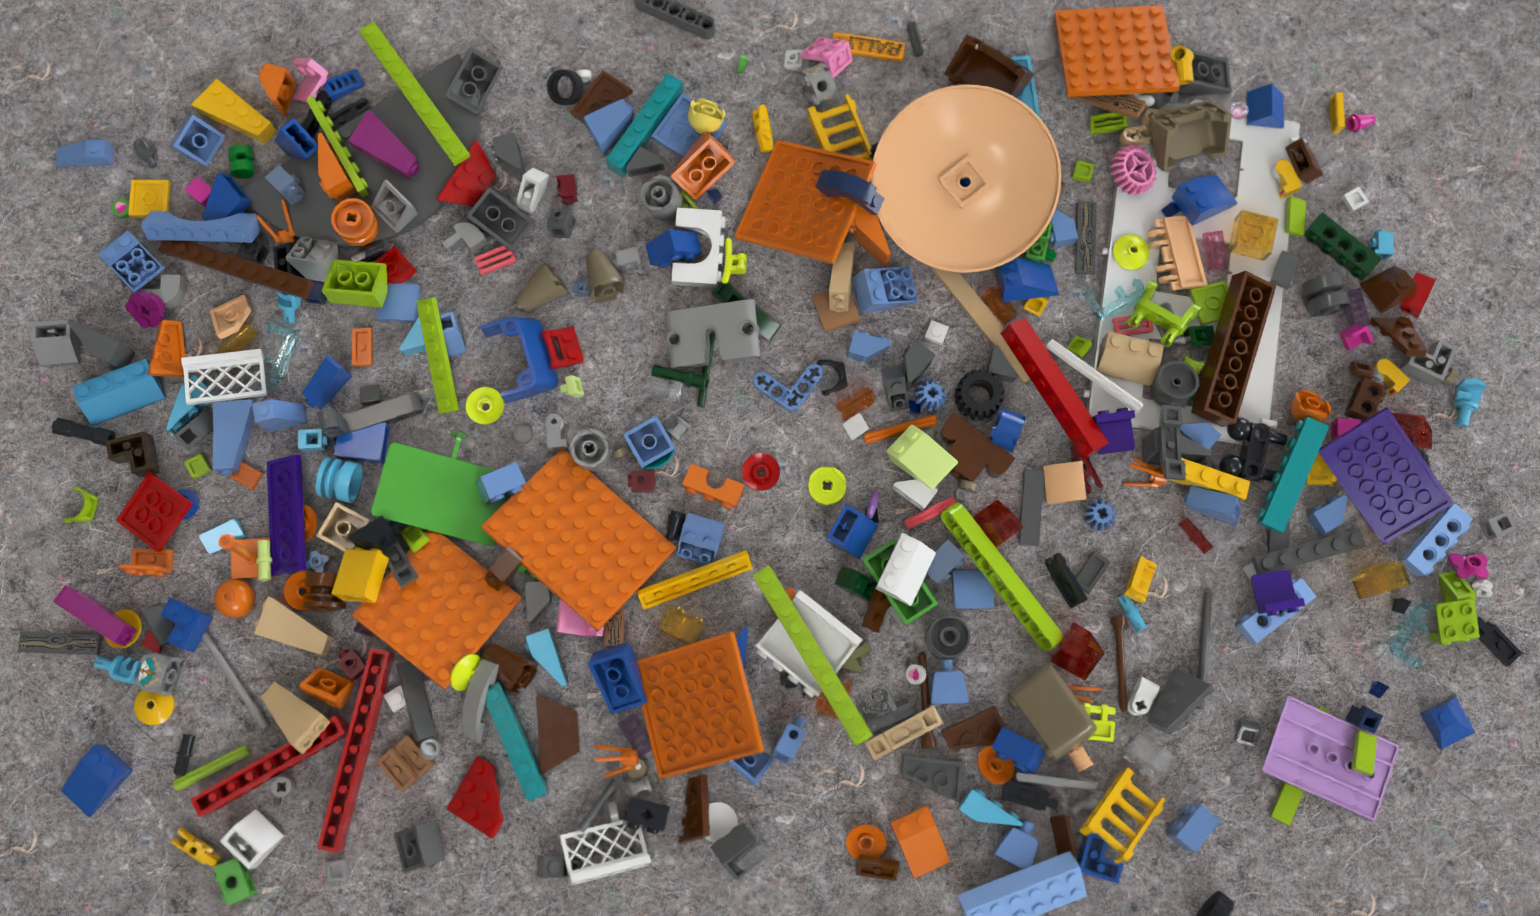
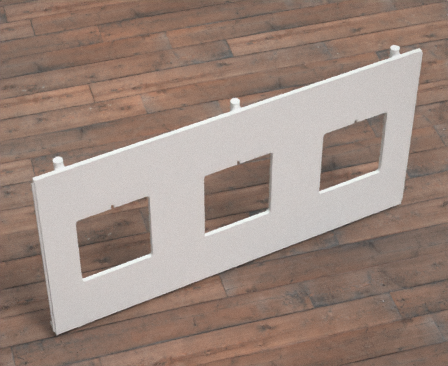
M1168 103L1160 109H1176L1188 105ZM1145 107L1138 120L1128 117V127L1143 126L1141 122L1142 116L1147 110L1153 108ZM1242 113L1240 118L1232 114L1229 140L1242 143L1239 169L1243 171H1239L1235 198L1238 204L1192 226L1195 239L1230 245L1228 273L1231 274L1227 275L1228 288L1232 275L1245 270L1270 282L1282 250L1287 252L1289 234L1285 233L1287 198L1290 196L1280 199L1278 192L1281 188L1277 180L1272 177L1271 169L1279 160L1284 159L1291 163L1285 147L1299 139V123L1284 120L1283 129L1247 125V114ZM1140 132L1143 137L1148 138L1145 133ZM1120 143V149L1126 147ZM1153 143L1140 145V148H1145L1146 152H1151L1150 157L1155 158L1153 163L1157 165ZM1157 166L1155 168L1158 172L1155 175L1157 180L1154 182V186L1145 193L1139 195H1128L1127 192L1122 193V187L1117 188L1118 183L1115 182L1107 248H1102L1101 253L1106 255L1092 361V367L1095 370L1103 337L1108 331L1115 333L1112 319L1131 316L1134 312V306L1142 297L1148 283L1151 280L1156 282L1157 272L1155 268L1158 266L1160 248L1151 249L1149 244L1153 241L1161 240V237L1147 238L1146 233L1163 228H1155L1153 221L1163 219L1164 217L1185 216L1171 198L1176 188L1168 187L1169 171H1162ZM1249 215H1255V216H1257V219H1256V220H1249V219H1247V217H1250V219H1254V218H1252V217H1254V216H1249ZM1259 217H1263V218H1260V219L1263 220L1264 223L1257 222V221H1260L1258 218H1259ZM1135 234L1147 242L1150 256L1142 268L1127 270L1116 263L1113 257V246L1123 235ZM1131 247V251L1135 253L1136 250ZM1276 286L1238 415V417H1243L1252 423H1264L1270 428L1277 427V421L1270 420L1283 295V288ZM1156 290L1151 300L1159 306L1166 302L1170 303L1174 314L1181 318L1191 305L1193 306L1191 297L1157 292ZM1196 317L1194 321L1190 322L1188 327L1213 326L1215 333L1218 321L1200 325L1198 317ZM1119 322V323H1118V325H1125V324H1127V322ZM1153 322L1152 333L1130 336L1149 341V339H1161L1158 329ZM1148 326L1120 330V332L1148 328ZM1184 337L1176 341H1173L1175 343L1186 344ZM1104 375L1143 403L1142 409L1138 413L1135 412V418L1131 419L1132 427L1154 430L1159 427L1161 406L1155 400L1142 397L1144 385ZM1091 380L1089 390H1084L1083 397L1088 398L1086 409L1091 417L1098 415L1097 412L1109 410V413L1117 412L1116 409L1128 408V411L1132 410ZM1192 406L1182 408V424L1207 422L1221 434L1217 441L1242 445L1243 441H1236L1230 438L1227 433V426L1221 427L1191 413ZM1256 429L1255 435L1257 438H1259L1260 432L1258 431V429Z

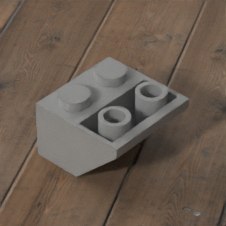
M302 236L286 256V260L306 279L322 282L326 280L333 259L339 260L336 242Z
M68 320L32 323L31 342L41 366L80 363V338L68 324Z

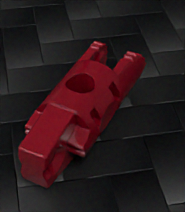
M1071 447L1070 450L1074 456L1071 458V461H1082L1083 466L1087 465V470L1083 471L1087 493L1092 492V488L1087 481V478L1091 476L1098 488L1104 487L1090 458L1083 459L1076 447Z

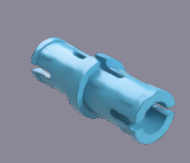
M1124 595L1118 597L1117 600H1119L1126 613L1124 615L1131 621L1135 632L1138 633L1147 628L1139 614V608L1135 607L1132 599Z

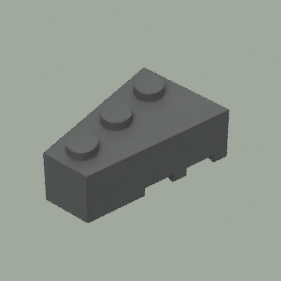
M1174 668L1148 722L1152 727L1171 735L1188 718L1187 716L1214 691L1212 685Z

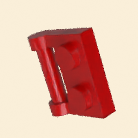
M574 326L552 331L547 330L541 333L551 360L550 367L552 370L584 362ZM552 338L557 340L562 360H558Z

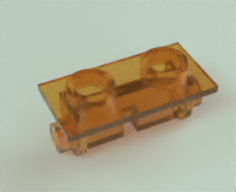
M995 286L990 287L983 294L982 299L1004 326L1017 316V310L1014 309L1009 301L1004 304L999 288Z
M863 387L853 394L854 401L849 396L838 402L836 408L839 413L841 412L844 421L876 402L873 390H870L869 387Z

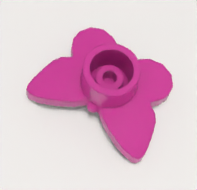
M1458 553L1449 554L1448 560L1453 567L1457 568L1455 574L1458 578L1465 579L1471 574H1474L1479 579H1486L1489 576L1485 568L1487 566L1486 555H1469L1466 558Z

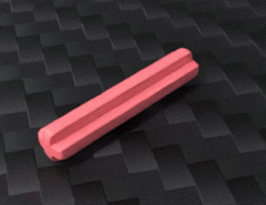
M950 497L905 519L903 524L909 530L940 515L945 509L956 503L954 497Z

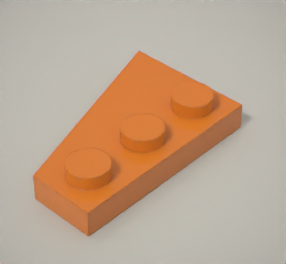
M162 320L159 323L147 376L184 378L181 358H185L182 322Z

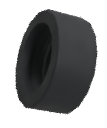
M566 69L556 70L548 78L547 92L553 102L559 105H573L582 97L584 91L583 81L575 71ZM563 76L569 77L573 83V91L569 98H562L558 92V83Z

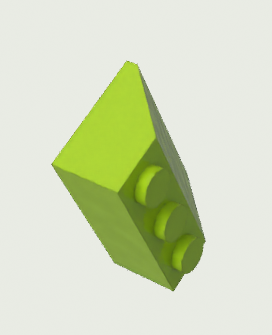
M333 259L322 292L329 302L333 304L382 308L388 293L386 264Z

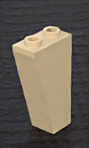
M843 242L836 261L832 266L829 305L830 310L836 312L849 311L855 243Z
M268 596L267 600H264L261 606L262 613L260 619H257L254 625L255 635L327 656L333 640L331 635L276 598Z
M275 681L261 696L289 743L301 754L305 753L330 723L320 712Z

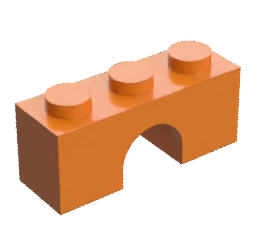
M691 463L682 483L685 492L691 495L700 494L708 502L713 503L714 500L720 502V506L729 510L731 508L736 509L745 485L726 478L722 487L717 489L711 488L706 483L709 470Z

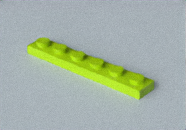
M313 96L306 99L362 198L368 196L369 193L366 188L369 186L364 177H359L358 172L360 170L356 163H351L349 159L351 154L346 146L342 147L340 142L343 140L338 131H333L332 127L334 124L329 116L325 117L323 112L326 110L321 101L317 102Z
M436 297L416 301L439 414L458 411L459 407Z

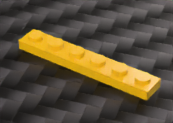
M747 550L636 592L643 610L749 571L753 567Z

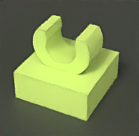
M567 376L565 377L566 384L559 386L561 394L565 393V395L576 398L584 396L579 377Z

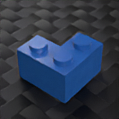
M669 229L645 244L650 265L659 266V268L668 267L669 263L679 259L685 262L693 261L696 256L702 253L697 232Z
M171 597L160 614L176 623L167 642L190 652H195L203 634L213 619V616Z
M1004 727L1000 730L991 747L996 752V757L1004 761L1007 759L1013 761L1012 765L1025 774L1030 772L1035 775L1045 756L1044 751L1037 744Z
M1090 833L1087 836L1083 835L1076 860L1081 872L1119 884L1124 864H1116L1113 860L1104 858L1108 843L1098 834Z

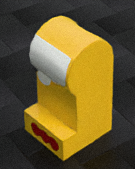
M1279 160L1271 169L1272 177L1277 180L1281 188L1278 192L1280 199L1297 193L1303 187L1289 161Z
M1381 359L1371 367L1374 373L1373 376L1381 379L1389 387L1386 392L1390 396L1398 393L1410 381L1388 359Z

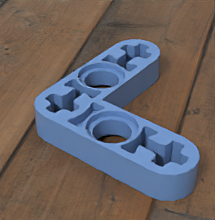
M809 365L791 390L764 372L755 374L753 385L758 391L785 410L796 412L821 380L823 370L820 365ZM810 370H818L817 374L819 376H813L811 382L807 380L811 376ZM764 377L765 383L770 385V382L773 383L768 391H766L767 386L765 384L758 385V378L762 379ZM802 383L807 384L809 390L805 393L798 390V386ZM775 387L780 388L782 395L779 397L773 396L771 393L772 389ZM796 394L800 396L796 399L795 404L797 406L792 405L789 407L788 400L792 401Z

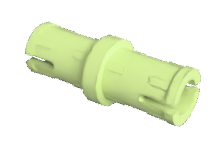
M260 540L257 541L258 558H256L258 581H270L272 563L270 541Z

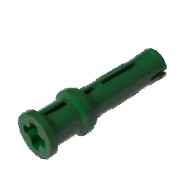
M654 364L651 371L652 376L680 382L688 388L691 386L700 388L704 392L707 390L710 380L707 374L703 376L695 374L694 371L683 372Z

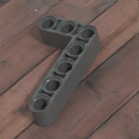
M634 0L637 10L703 39H711L715 35V22L712 17L673 0ZM709 26V27H711V28H709V29H704L703 27Z
M412 392L345 415H341L333 408H327L317 412L322 433L336 441L337 436L379 423H387L389 425L416 416L423 412L418 393Z

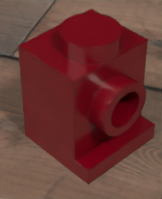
M575 174L557 175L558 197L562 198V203L564 205H571L574 202H578Z
M654 470L631 471V476H628L627 485L631 487L632 493H655L656 474ZM639 478L645 479L644 482L641 484L638 483L637 480Z
M346 649L338 656L340 660L337 661V664L350 680L356 681L363 675L366 662L356 650L351 649L349 651ZM352 659L353 665L349 667L347 663Z

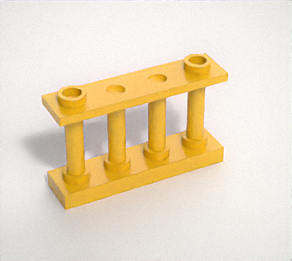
M849 94L845 95L844 105L821 113L816 111L815 106L807 109V117L820 149L836 153L861 143L864 153L853 157L872 161V158H870V154H872L870 149L872 148L856 113V103L854 99L851 100ZM848 111L851 118L850 121L828 129L826 127L823 128L821 122L824 119ZM853 127L855 128L857 137L835 145L833 143L830 144L828 140L830 135Z
M1129 767L1119 772L1079 830L1084 836L1090 833H1097L1119 853L1114 860L1116 864L1122 861L1127 862L1133 856V848L1153 818L1162 812V805L1166 800L1162 797L1153 802L1133 785L1130 778L1134 772ZM1123 789H1127L1149 808L1144 816L1122 798L1120 793ZM1112 804H1118L1139 823L1134 831L1112 813L1110 808ZM1103 818H1107L1129 838L1124 846L1101 827L1102 824L1100 822Z

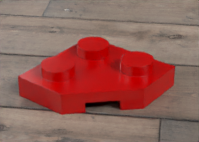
M395 246L373 262L386 264L387 284L404 283L418 272Z

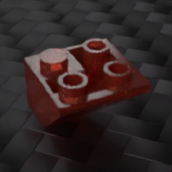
M1392 413L1414 446H1418L1425 452L1432 449V429L1423 415Z
M998 500L972 517L996 548L1024 528L1013 512Z
M1073 622L1064 634L1063 640L1059 643L1051 658V662L1085 681L1105 652L1090 631Z

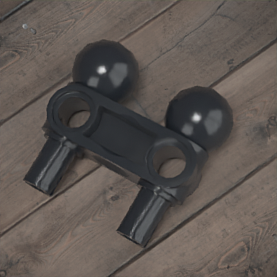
M1238 417L1235 425L1227 426V433L1230 438L1236 441H1243L1240 457L1235 454L1224 456L1219 463V470L1245 480L1258 482L1262 479L1272 482L1273 476L1277 471L1264 468L1269 442L1285 445L1288 436L1273 432L1264 423L1256 424L1249 422V420L1243 417ZM1256 429L1260 432L1259 438L1255 435ZM1249 466L1252 468L1251 475L1247 472Z

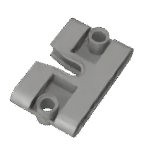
M755 300L733 301L665 313L667 324L666 343L669 346L671 369L679 370L707 366L710 356L709 336L714 330L716 331L717 345L723 361L726 360L728 363L761 357L758 338L760 328L757 325ZM752 325V332L746 334V328ZM679 336V342L674 345V338Z

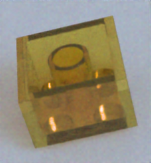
M1241 210L1234 220L1228 252L1265 261L1273 250L1278 218Z
M1394 560L1357 571L1358 576L1351 577L1359 600L1411 585L1404 563L1395 564Z
M675 605L674 608L668 607L658 628L660 631L690 645L699 642L706 626L702 618L694 614L690 617L686 615L683 608Z

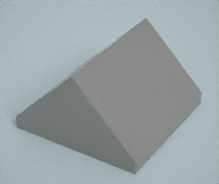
M384 180L371 208L397 233L416 217L418 213L413 205L388 180Z

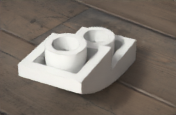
M786 50L784 68L802 72L822 61L801 59L800 54L804 50Z

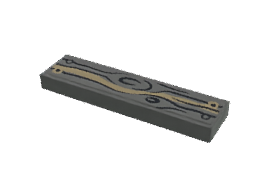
M1078 201L1076 214L1078 239L1076 241L1075 274L1094 275L1096 202Z
M20 632L18 652L100 655L102 635Z

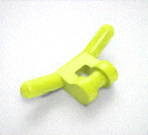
M731 238L725 239V263L721 279L723 284L728 283L731 274L744 275L747 268L745 265L747 263L746 254H732Z

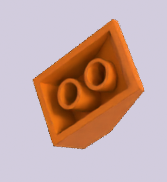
M707 131L693 143L672 171L670 177L696 201L735 164L733 156Z
M319 133L318 175L322 180L319 184L330 199L334 198L339 203L358 192L333 147L323 134Z
M861 206L858 208L849 228V234H853L854 239L883 267H887L891 253L877 215H872Z
M924 805L889 822L914 879L951 862L927 806Z

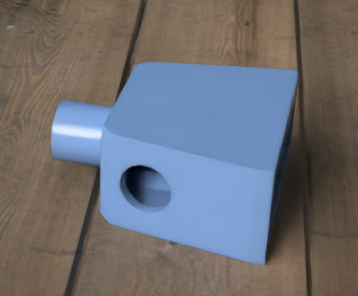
M941 660V672L932 673L930 705L969 703L963 672L953 671V660Z
M796 716L792 724H787L772 757L790 765L806 734V731L803 730L807 722L805 719ZM789 735H793L795 739H791Z
M1023 820V825L1019 830L1010 826L994 848L992 854L1021 869L1032 866L1039 841L1030 836L1035 825L1027 820Z

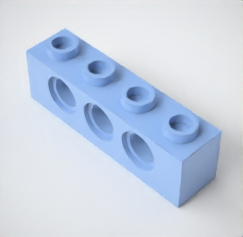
M1455 503L1450 505L1438 515L1399 562L1416 577L1429 575L1434 570L1433 565L1446 556L1445 551L1458 542L1457 537L1460 534H1464L1470 528L1468 524L1473 518ZM1447 524L1451 526V532L1447 529ZM1435 537L1440 542L1439 546L1435 543ZM1423 551L1428 556L1427 560L1423 557Z
M1292 578L1296 599L1304 598L1305 606L1317 597L1302 578L1297 580ZM1256 605L1254 607L1256 611L1252 614L1246 613L1243 615L1236 627L1252 645L1258 643L1297 612L1287 613L1286 610L1279 611L1280 615L1268 617L1267 613L1259 614ZM1258 616L1263 620L1262 626H1259L1257 623Z

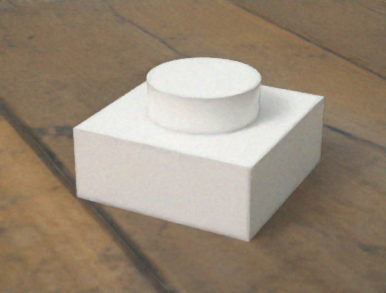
M1360 187L1341 197L1351 213L1369 202Z
M931 320L924 339L942 346L949 327Z
M401 685L384 695L393 713L406 706Z

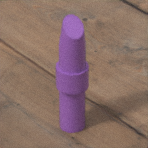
M876 490L872 491L867 505V517L869 519H872L878 505L879 492Z

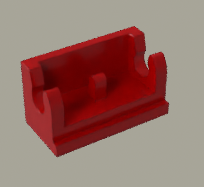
M1416 272L1413 277V281L1417 285L1416 294L1414 297L1402 302L1400 310L1418 318L1436 279Z

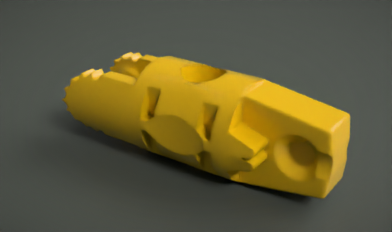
M761 104L756 110L752 111L756 139L761 152H771L773 150V135L768 110L764 104Z
M182 827L178 829V835L188 842L185 843L178 838H173L170 842L171 844L203 865L208 864L211 867H215L219 864L222 857L214 852V848L198 839Z

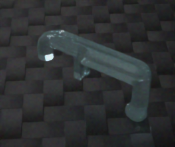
M1133 279L1134 282L1132 284L1136 291L1129 295L1125 293L1121 286L1117 287L1114 291L1119 299L1103 308L1095 300L1092 290L1086 291L1082 295L1096 317L1100 320H1105L1137 303L1143 295L1144 286L1140 279Z
M267 323L268 334L277 333L286 336L277 359L270 357L264 359L266 364L275 366L270 380H266V389H271L282 381L299 335L294 330ZM256 381L257 386L261 387V384Z
M1430 601L1422 602L1412 609L1389 646L1390 651L1416 669L1420 668L1422 659L1411 656L1403 648L1415 629L1422 633L1429 632L1430 628L1419 621L1427 609L1436 614V604Z

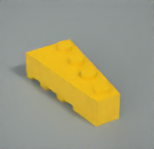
M217 78L191 104L198 114L209 117L213 121L222 123L230 129L237 130L263 144H266L277 132L270 121Z

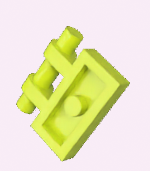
M1085 702L1081 704L1089 716L1090 713L1100 714V720L1092 719L1097 730L1088 740L1114 742L1115 721L1108 720V715H1115L1116 708L1108 707L1107 704H1101L1100 706L1090 705V703Z

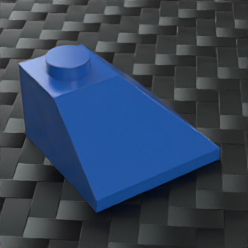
M1456 696L1420 713L1440 750L1475 733Z

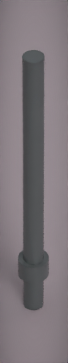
M1205 592L1198 670V679L1205 682L1212 592ZM1203 700V701L1201 702V704H1200L1197 708H1195V709L1203 710V709H1204V700Z

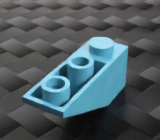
M193 375L190 380L195 383L198 377ZM203 381L198 385L204 390L208 388ZM184 384L179 389L166 430L175 435L191 419L196 418L205 405L211 402L187 405ZM195 388L191 392V399L199 398L203 392ZM213 390L209 392L212 396L216 395Z
M978 788L975 791L969 789L957 810L973 821L1014 826L1023 825L1019 821L1020 817L1012 811L1009 813L1002 810L1003 805L994 799L990 802L985 798L986 794Z

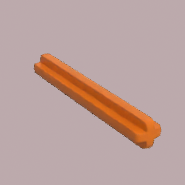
M932 414L865 433L863 435L866 444L902 435L911 424L919 429L937 424V419Z

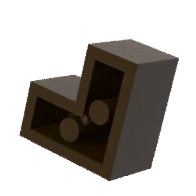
M140 432L106 441L109 460L117 464L130 462L132 474L145 477L148 472L160 473L154 439L150 434Z

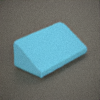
M232 519L199 535L200 540L210 555L223 549L218 543L219 538L223 534H231L235 540L246 538L239 520Z

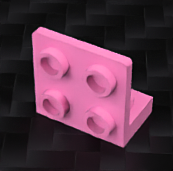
M819 37L800 54L801 59L824 62L827 66L824 68L825 71L829 70L833 78L853 61L849 41Z
M296 57L292 64L297 67L296 70L306 77L292 99L308 103L306 99L311 96L315 99L317 90L325 84L326 76L329 72L310 58Z
M560 599L557 632L587 637L603 636L604 626L597 632Z

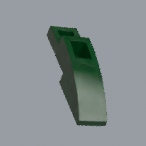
M720 282L712 293L722 303L748 299L729 282L727 284ZM755 304L760 334L771 340L782 325Z

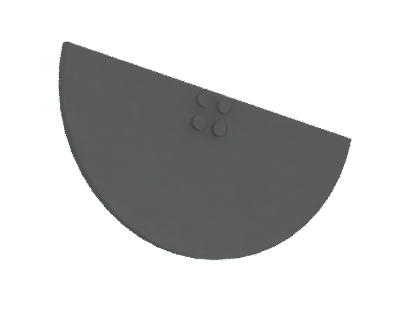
M457 53L416 80L466 150H468L473 141L479 140L480 111L476 115L444 96L462 62L461 56ZM400 90L369 109V111L416 157L419 163V170L415 176L412 175L410 180L351 147L348 140L366 112L336 130L343 140L340 142L342 147L346 146L351 154V157H349L351 163L355 162L360 170L358 172L359 177H364L369 186L366 188L369 193L368 196L362 198L359 193H356L349 198L360 199L371 208L384 180H388L413 205L418 213L404 228L396 233L372 209L379 221V231L376 237L368 244L376 240L383 242L405 234L435 215L447 203L437 201L436 197L457 167V165L454 166ZM318 150L307 159L293 157L281 165L289 175L293 173L300 180L298 185L304 190L305 194L299 202L291 205L271 185L265 176L243 189L252 200L250 206L263 219L279 230L286 229L287 232L289 231L281 200L284 199L296 238L301 236L336 242L338 247H357L347 244L333 228L331 214L339 203L334 198L330 199L319 184L322 180L318 175Z

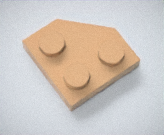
M241 295L210 310L214 328L220 340L238 332L251 313L250 304L245 295Z

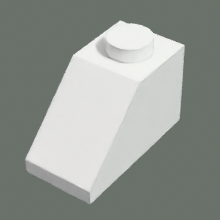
M535 168L526 172L522 177L515 207L532 215L545 192L549 175Z
M917 479L895 482L892 487L894 491L921 511L926 508L938 491L936 487L931 490Z

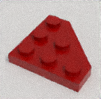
M477 755L446 809L489 838L494 839L504 821L503 812H501L499 801H501L499 785L496 784L495 774H497L496 766Z

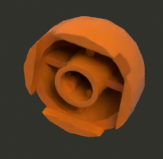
M1301 390L1299 393L1297 391L1291 400L1290 413L1296 423L1306 417L1322 423L1330 414L1331 406L1326 400L1324 403L1319 400L1320 395L1312 391Z
M240 579L225 581L217 588L214 594L216 609L226 617L242 618L254 609L256 592L248 582Z

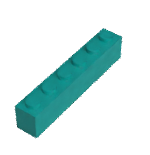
M666 73L606 158L608 169L621 177L625 176L627 173L626 166L640 146L643 148L646 146L653 132L683 93L682 81Z
M1309 417L1303 418L1296 423L1294 428L1296 433L1287 444L1289 449L1287 454L1283 455L1279 465L1281 468L1273 476V486L1264 497L1266 502L1264 507L1260 508L1256 518H1258L1256 524L1276 533H1284L1329 429L1328 425Z
M501 682L489 686L485 700L526 800L527 802L533 801L548 794V788L542 774H540V769L505 687Z

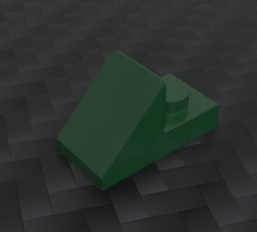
M1213 326L1188 327L1183 332L1187 350L1200 346H1211L1215 334Z

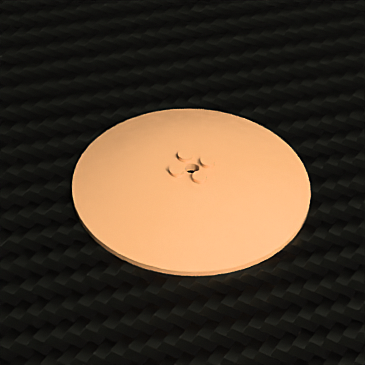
M955 85L940 88L919 97L907 105L891 121L877 145L873 158L877 166L872 175L871 184L877 188L876 192L884 197L878 212V218L885 231L899 248L915 260L929 267L953 273H974L991 270L1014 260L1027 251L1049 225L1061 190V163L1053 137L1041 118L1016 97L986 86ZM962 178L970 180L968 187L960 185L959 182Z

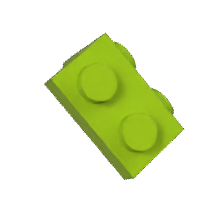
M1473 599L1457 600L1435 605L1438 631L1429 632L1430 640L1438 642L1439 645H1449L1454 641L1468 642L1470 639L1480 637L1476 606Z

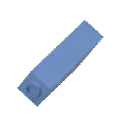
M252 399L213 402V470L221 476H231L232 473L239 472L240 462L243 461L255 421L252 404L256 402Z

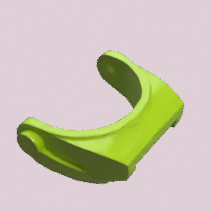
M74 486L72 490L81 492L83 495V508L77 516L63 518V521L69 524L71 522H92L99 497L86 492L81 487Z

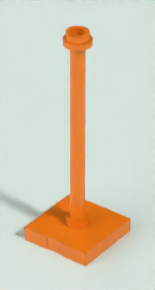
M223 534L219 538L218 543L221 548L225 550L231 549L232 580L258 578V564H256V558H258L257 541H270V538L235 540L231 534Z

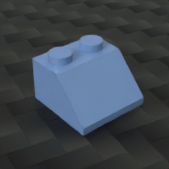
M192 114L187 115L168 147L182 156L207 167L226 136Z
M657 415L623 434L642 468L675 450Z

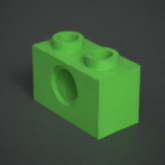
M237 857L214 867V878L220 884L222 889L221 897L228 906L258 894L249 869ZM233 876L237 879V885L235 887H233L230 882Z

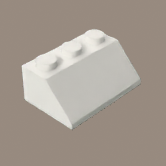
M902 533L875 589L911 606L936 552L921 541Z

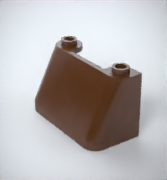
M967 34L944 73L949 77L948 81L955 85L960 83L991 87L1016 98L1034 76V73L979 38Z

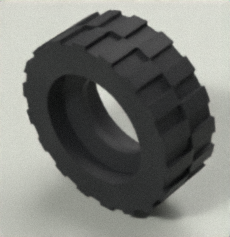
M1217 891L1207 899L1196 916H1230L1235 903L1224 893Z

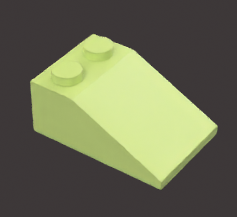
M913 424L886 450L893 464L931 490L958 463L953 456Z

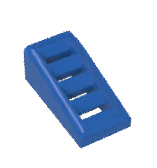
M354 69L326 80L323 86L331 100L335 102L365 86V83L358 71ZM355 77L357 83H354L351 78ZM348 80L351 85L347 86L345 81Z

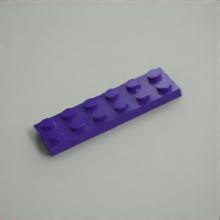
M295 454L266 462L270 557L272 558L271 576H280L306 570L301 455Z

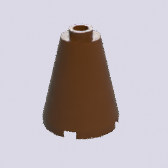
M497 644L488 645L483 651V659L499 665L497 678L513 696L520 693L518 690L521 687L526 688L537 673L535 666H538L535 661Z

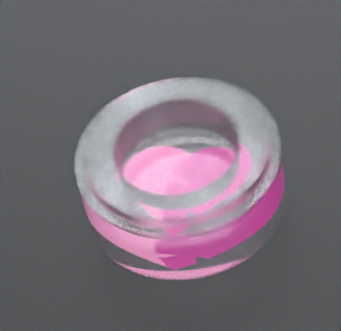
M1234 102L1230 105L1228 111L1232 113V118L1241 120L1246 117L1248 107L1244 103Z

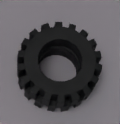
M974 369L971 373L967 372L960 379L955 389L954 398H956L955 404L959 406L958 410L960 412L963 411L965 417L969 415L972 420H975V418L983 420L985 417L987 419L992 414L994 415L1001 406L1005 397L1003 395L1005 388H1002L1003 383L1001 380H997L998 376L996 374L994 376L991 375L992 371L988 370L986 373L984 369L979 371ZM973 386L985 388L989 393L990 400L983 404L973 401L969 395V389Z

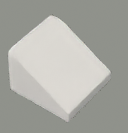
M860 413L842 424L851 440L869 431V427Z

